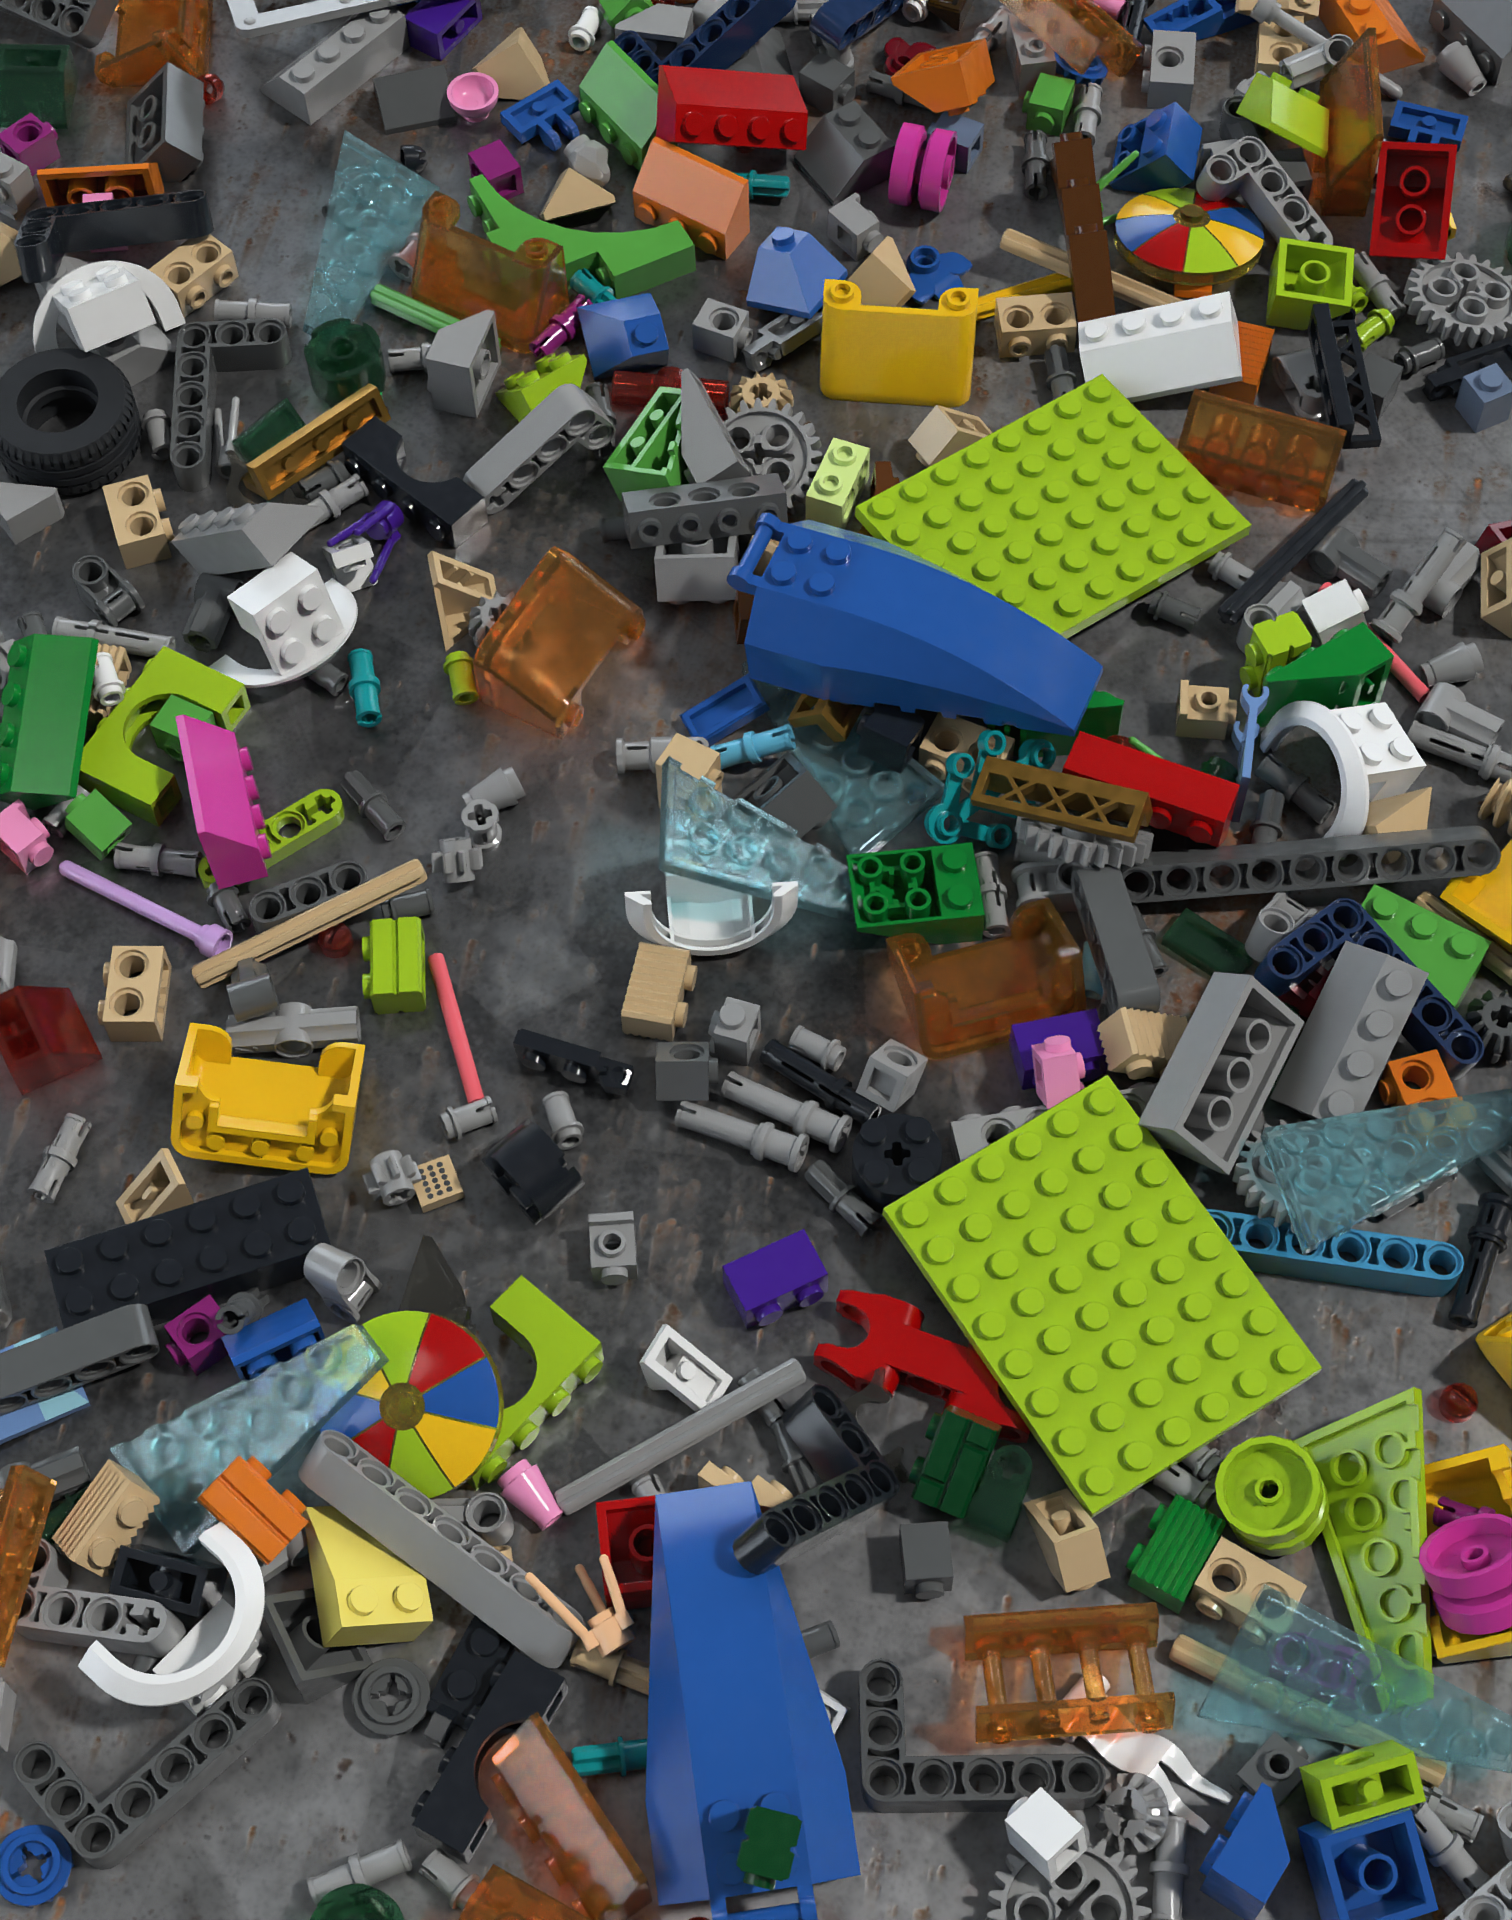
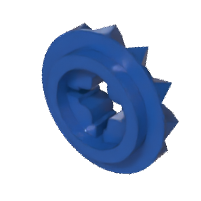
M1066 47L1057 49L1054 52L1057 61L1056 73L1063 75L1064 78L1075 80L1076 85L1081 83L1086 84L1088 87L1090 82L1101 85L1108 73L1107 67L1101 59L1086 49Z
M45 1825L24 1826L7 1836L0 1844V1894L12 1904L29 1908L45 1902H53L54 1896L62 1888L68 1886L71 1869L75 1866L70 1844L57 1830ZM25 1850H28L38 1860L47 1857V1862L40 1867L42 1882L34 1879L30 1874L21 1877V1872L28 1867Z

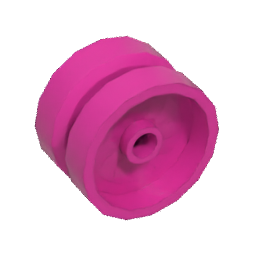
M903 123L896 141L888 186L889 203L910 206L918 193L921 209L942 212L954 173L957 149L956 131L936 128L927 143V132L924 125Z
M1491 1513L1464 1516L1444 1524L1429 1535L1420 1548L1419 1563L1427 1583L1433 1590L1432 1597L1446 1627L1459 1633L1473 1635L1500 1632L1512 1627V1518L1503 1514Z

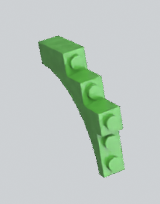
M483 174L469 179L471 195L467 196V202L473 216H480L487 239L488 249L484 250V257L489 269L492 272L497 271L504 284L542 270L546 280H553L561 293L571 289L569 283L574 273L579 269L586 268L601 284L611 287L614 291V297L620 299L633 296L696 271L695 244L679 220L654 228L629 232H588L569 229L539 220L516 208L496 192Z

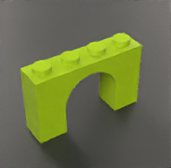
M163 646L155 657L147 661L139 678L131 687L126 688L122 702L116 705L108 717H104L99 722L96 732L86 745L83 746L78 785L89 793L96 789L111 804L157 827L163 823L182 798V794L175 774L138 757L132 752V746L138 734L153 721L171 694L213 712L217 726L229 731L234 730L251 708L243 683L166 646Z
M522 1275L490 1306L494 1325L532 1357L537 1365L534 1382L527 1394L514 1405L499 1410L497 1428L426 1412L422 1395L440 1385L439 1383L422 1393L415 1386L411 1385L392 1404L396 1416L404 1423L406 1429L413 1428L422 1442L424 1440L415 1426L420 1422L424 1413L496 1430L484 1459L465 1480L476 1491L485 1482H494L507 1466L506 1460L518 1448L521 1450L527 1448L537 1437L540 1431L538 1427L550 1415L553 1417L559 1415L569 1404L572 1397L571 1393L582 1382L587 1384L592 1381L603 1366L604 1356L601 1342Z

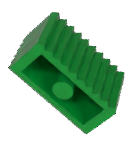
M1176 1494L1169 1507L1160 1503L1148 1525V1528L1154 1531L1152 1538L1147 1546L1138 1542L1125 1566L1132 1571L1128 1586L1179 1614L1192 1591L1195 1581L1220 1540L1227 1522L1224 1519L1218 1518L1215 1514L1209 1513L1206 1509H1201L1199 1505L1193 1504L1181 1495Z

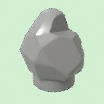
M586 134L573 139L564 150L565 156L569 159L570 168L600 187L605 186L609 182L611 176L608 167L609 150L596 140H590Z

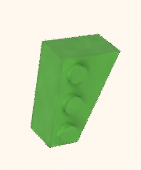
M660 386L604 464L603 469L620 501H622V492L689 484L684 474L688 466L681 455L680 388Z
M1374 884L1361 906L1417 968L1429 973L1427 979L1457 1010L1481 969L1492 941Z

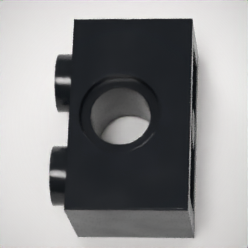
M144 1544L121 1545L108 1593L154 1600L173 1611L196 1617L205 1616L221 1600L228 1570L223 1565Z

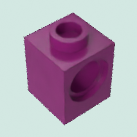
M31 112L0 132V148L2 153L29 166L32 176L37 174V169H44L61 157L56 142L59 138L55 129L47 121L44 123Z
M500 139L468 153L471 178L483 174L496 192L506 200L524 193L521 166Z
M210 1294L164 1325L171 1340L164 1345L179 1368L188 1364L196 1376L228 1355L221 1338L227 1334L217 1327V1324L221 1323L224 1319L216 1320L215 1317L220 1307ZM197 1333H209L203 1342L199 1344L189 1343L191 1338Z

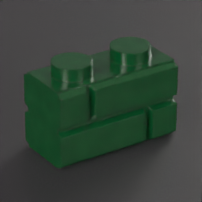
M952 1405L946 1407L943 1414L935 1412L925 1434V1438L932 1441L926 1458L921 1456L916 1458L908 1478V1482L915 1485L911 1497L952 1516L964 1519L970 1512L1002 1426Z
M755 1805L752 1808H748L743 1829L747 1838L741 1839L736 1859V1865L744 1872L743 1883L774 1890L777 1880L783 1882V1880L789 1879L795 1855L790 1851V1848L797 1846L802 1821L798 1819V1816Z

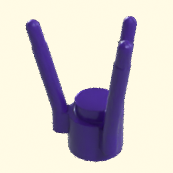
M386 500L381 501L370 513H365L358 521L329 539L327 546L333 547L352 534L357 537L365 532L375 540L385 539L386 543L369 578V582L375 584L393 546L401 538V534L397 529L404 523L403 512L395 503Z

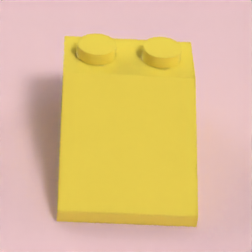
M333 1506L307 1507L303 1512V1517L309 1521L305 1526L323 1648L414 1641L433 1622L426 1577Z

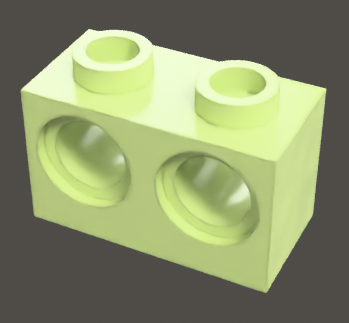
M833 437L806 493V520L809 519L842 529L846 528L869 479L870 448Z

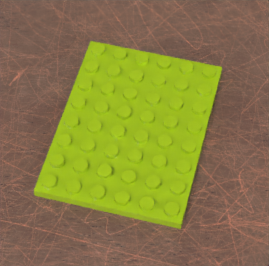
M1103 374L864 501L855 508L856 519L874 538L896 545L963 578L1032 616L1066 639L1249 535L1252 525Z
M1108 1074L884 1207L882 1213L1074 1496L1091 1518L1311 1379L1322 1369L1316 1358L1149 1130L1138 1125L1140 1118Z

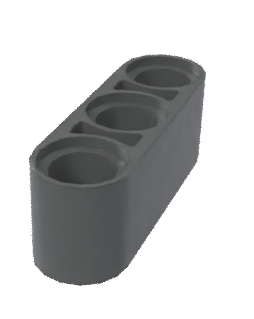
M344 861L255 894L250 900L248 908L256 934L258 935L349 891L344 890L348 886H359L367 882L366 870L357 862ZM317 900V901H316L315 903H313V904H309V905H306V904H305V903L308 902V901ZM269 915H277L272 919H265Z

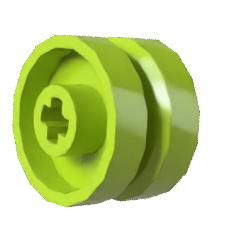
M1272 1435L1250 1438L1234 1447L1220 1464L1215 1480L1217 1504L1236 1538L1252 1551L1272 1557L1295 1554L1311 1545L1324 1529L1329 1513L1327 1489L1308 1452L1292 1440Z

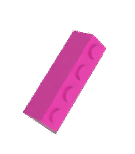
M184 714L175 716L197 834L219 890L268 877L265 859L272 858L266 834L259 833V830L266 828L260 805H253V800L260 799L254 776H247V772L254 770L248 747L240 748L235 733Z

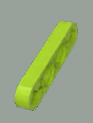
M331 789L316 790L265 820L266 828L260 829L259 833L266 834L272 858L265 859L267 869L337 828L342 823L345 817V810L341 797L337 792ZM324 805L327 809L332 808V811L326 814L322 810L318 811V808ZM304 815H307L308 820H312L313 824L308 826ZM294 823L301 827L300 832L294 837L285 838L279 835L280 829L286 824ZM205 856L198 865V873L204 888L207 890L216 881Z

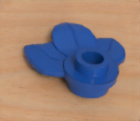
M922 245L916 247L906 261L907 272L916 290L911 299L923 305L932 297L939 301L940 296L948 289L964 288L959 276L969 272L973 267L972 263L963 255L955 252L939 254L938 250L932 246Z

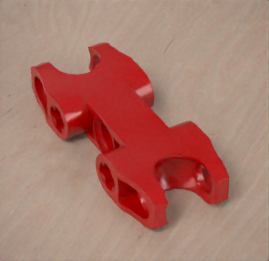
M840 1290L836 1299V1311L842 1317L861 1325L868 1336L864 1342L850 1348L839 1347L829 1343H818L813 1355V1364L838 1379L851 1390L879 1400H891L898 1384L946 1401L941 1414L949 1405L956 1406L1002 1426L998 1439L1015 1443H1027L1031 1431L1019 1413L1006 1407L999 1397V1393L1002 1390L970 1342L965 1347L921 1331L920 1328L925 1318L924 1313L905 1301L885 1294Z

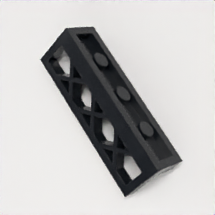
M1328 303L1313 304L1307 332L1333 450L1380 447L1382 439L1355 320L1332 321ZM1335 334H1347L1348 342L1342 348L1337 345ZM1341 361L1354 368L1355 371L1349 377L1344 376ZM1348 391L1361 398V402L1355 408L1350 404ZM1354 420L1368 428L1369 434L1352 435L1355 426Z

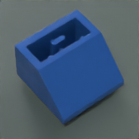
M1176 101L1162 109L1154 110L1148 117L1135 124L1127 125L1119 132L1112 169L1134 150L1139 152V156L1109 185L1116 190L1147 193L1159 189L1182 188L1193 182L1203 128Z
M306 1298L246 1325L236 1334H227L221 1337L250 1400L257 1396H271L281 1390L285 1383L297 1377H310L319 1373L325 1368L332 1355L322 1327Z
M1263 1782L1254 1796L1244 1791L1223 1828L1230 1832L1231 1836L1228 1839L1221 1833L1218 1835L1198 1870L1207 1876L1199 1890L1244 1920L1256 1919L1291 1861L1272 1790Z

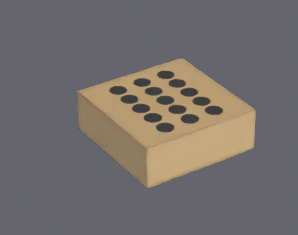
M449 1154L417 1166L422 1181L414 1183L413 1186L423 1213L465 1198Z

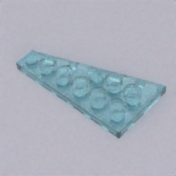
M346 130L342 137L314 279L302 329L305 333L334 350L369 300L371 290L374 289L376 284L381 282L390 268L389 258L392 254L401 251L406 244L407 236L414 232L440 190V187Z
M747 660L742 663L743 676L749 673ZM753 679L770 708L766 715L773 727L778 728L784 724H789L793 730L795 740L791 742L796 743V749L788 751L809 771L838 806L831 812L832 817L829 821L849 855L878 852L943 795L945 784L913 758L900 774L858 754L861 736L857 735L856 731L863 716L859 715L846 741L834 743L818 724L794 728L787 720L802 693Z
M668 756L662 765L659 871L771 901L772 883L798 881L797 908L855 923L848 868L845 864L829 856L830 849L818 842L815 846H812L796 836V829L741 797L735 800L714 789L715 782L703 775L698 780L680 769L682 763Z
M1512 1088L1264 1128L1260 1137L1303 1255L1317 1249L1320 1243L1335 1236L1337 1238L1350 1231L1353 1225L1370 1216L1375 1217L1425 1190L1437 1179L1458 1172L1462 1169L1463 1165L1480 1156L1485 1157L1511 1143Z
M352 1324L307 1347L306 1352L286 1362L280 1361L266 1368L265 1373L249 1381L243 1380L187 1408L182 1415L165 1424H156L144 1430L143 1435L129 1442H121L109 1449L122 1467L138 1475L159 1497L160 1504L154 1505V1513L182 1553L194 1555L203 1546L198 1537L205 1530L219 1523L196 1499L239 1455L245 1461L254 1456L272 1473V1478L389 1359L363 1326Z
M1263 1583L1197 1713L1199 1718L1361 1747L1371 1746L1392 1739L1414 1751V1755L1417 1757L1512 1773L1511 1715Z

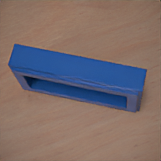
M748 673L679 716L690 736L705 738L710 747L766 713L770 708Z

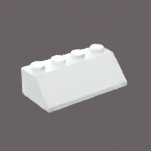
M1229 291L1078 323L1079 353L1085 383L1103 374L1131 403L1243 381L1238 320Z

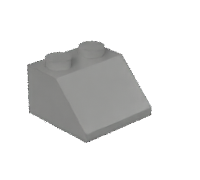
M487 309L439 329L432 344H427L425 347L423 366L427 367V390L431 392L434 409L477 419L501 364L495 311Z
M739 535L656 546L654 565L657 601L680 605L689 601H709L720 604L729 600H735L736 589L728 584L727 576L732 567L739 564Z

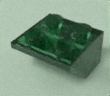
M0 44V128H8L31 112L43 123L45 121L50 123L54 129H68L79 79L70 45Z

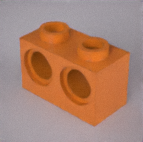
M1435 1049L1387 1062L1381 1080L1378 1082L1379 1094L1383 1103L1386 1106L1390 1105L1395 1116L1394 1127L1396 1135L1402 1144H1407L1412 1158L1462 1145L1470 1123L1438 1050ZM1404 1082L1416 1083L1421 1089H1412ZM1420 1120H1430L1437 1125V1127L1431 1128L1425 1126Z

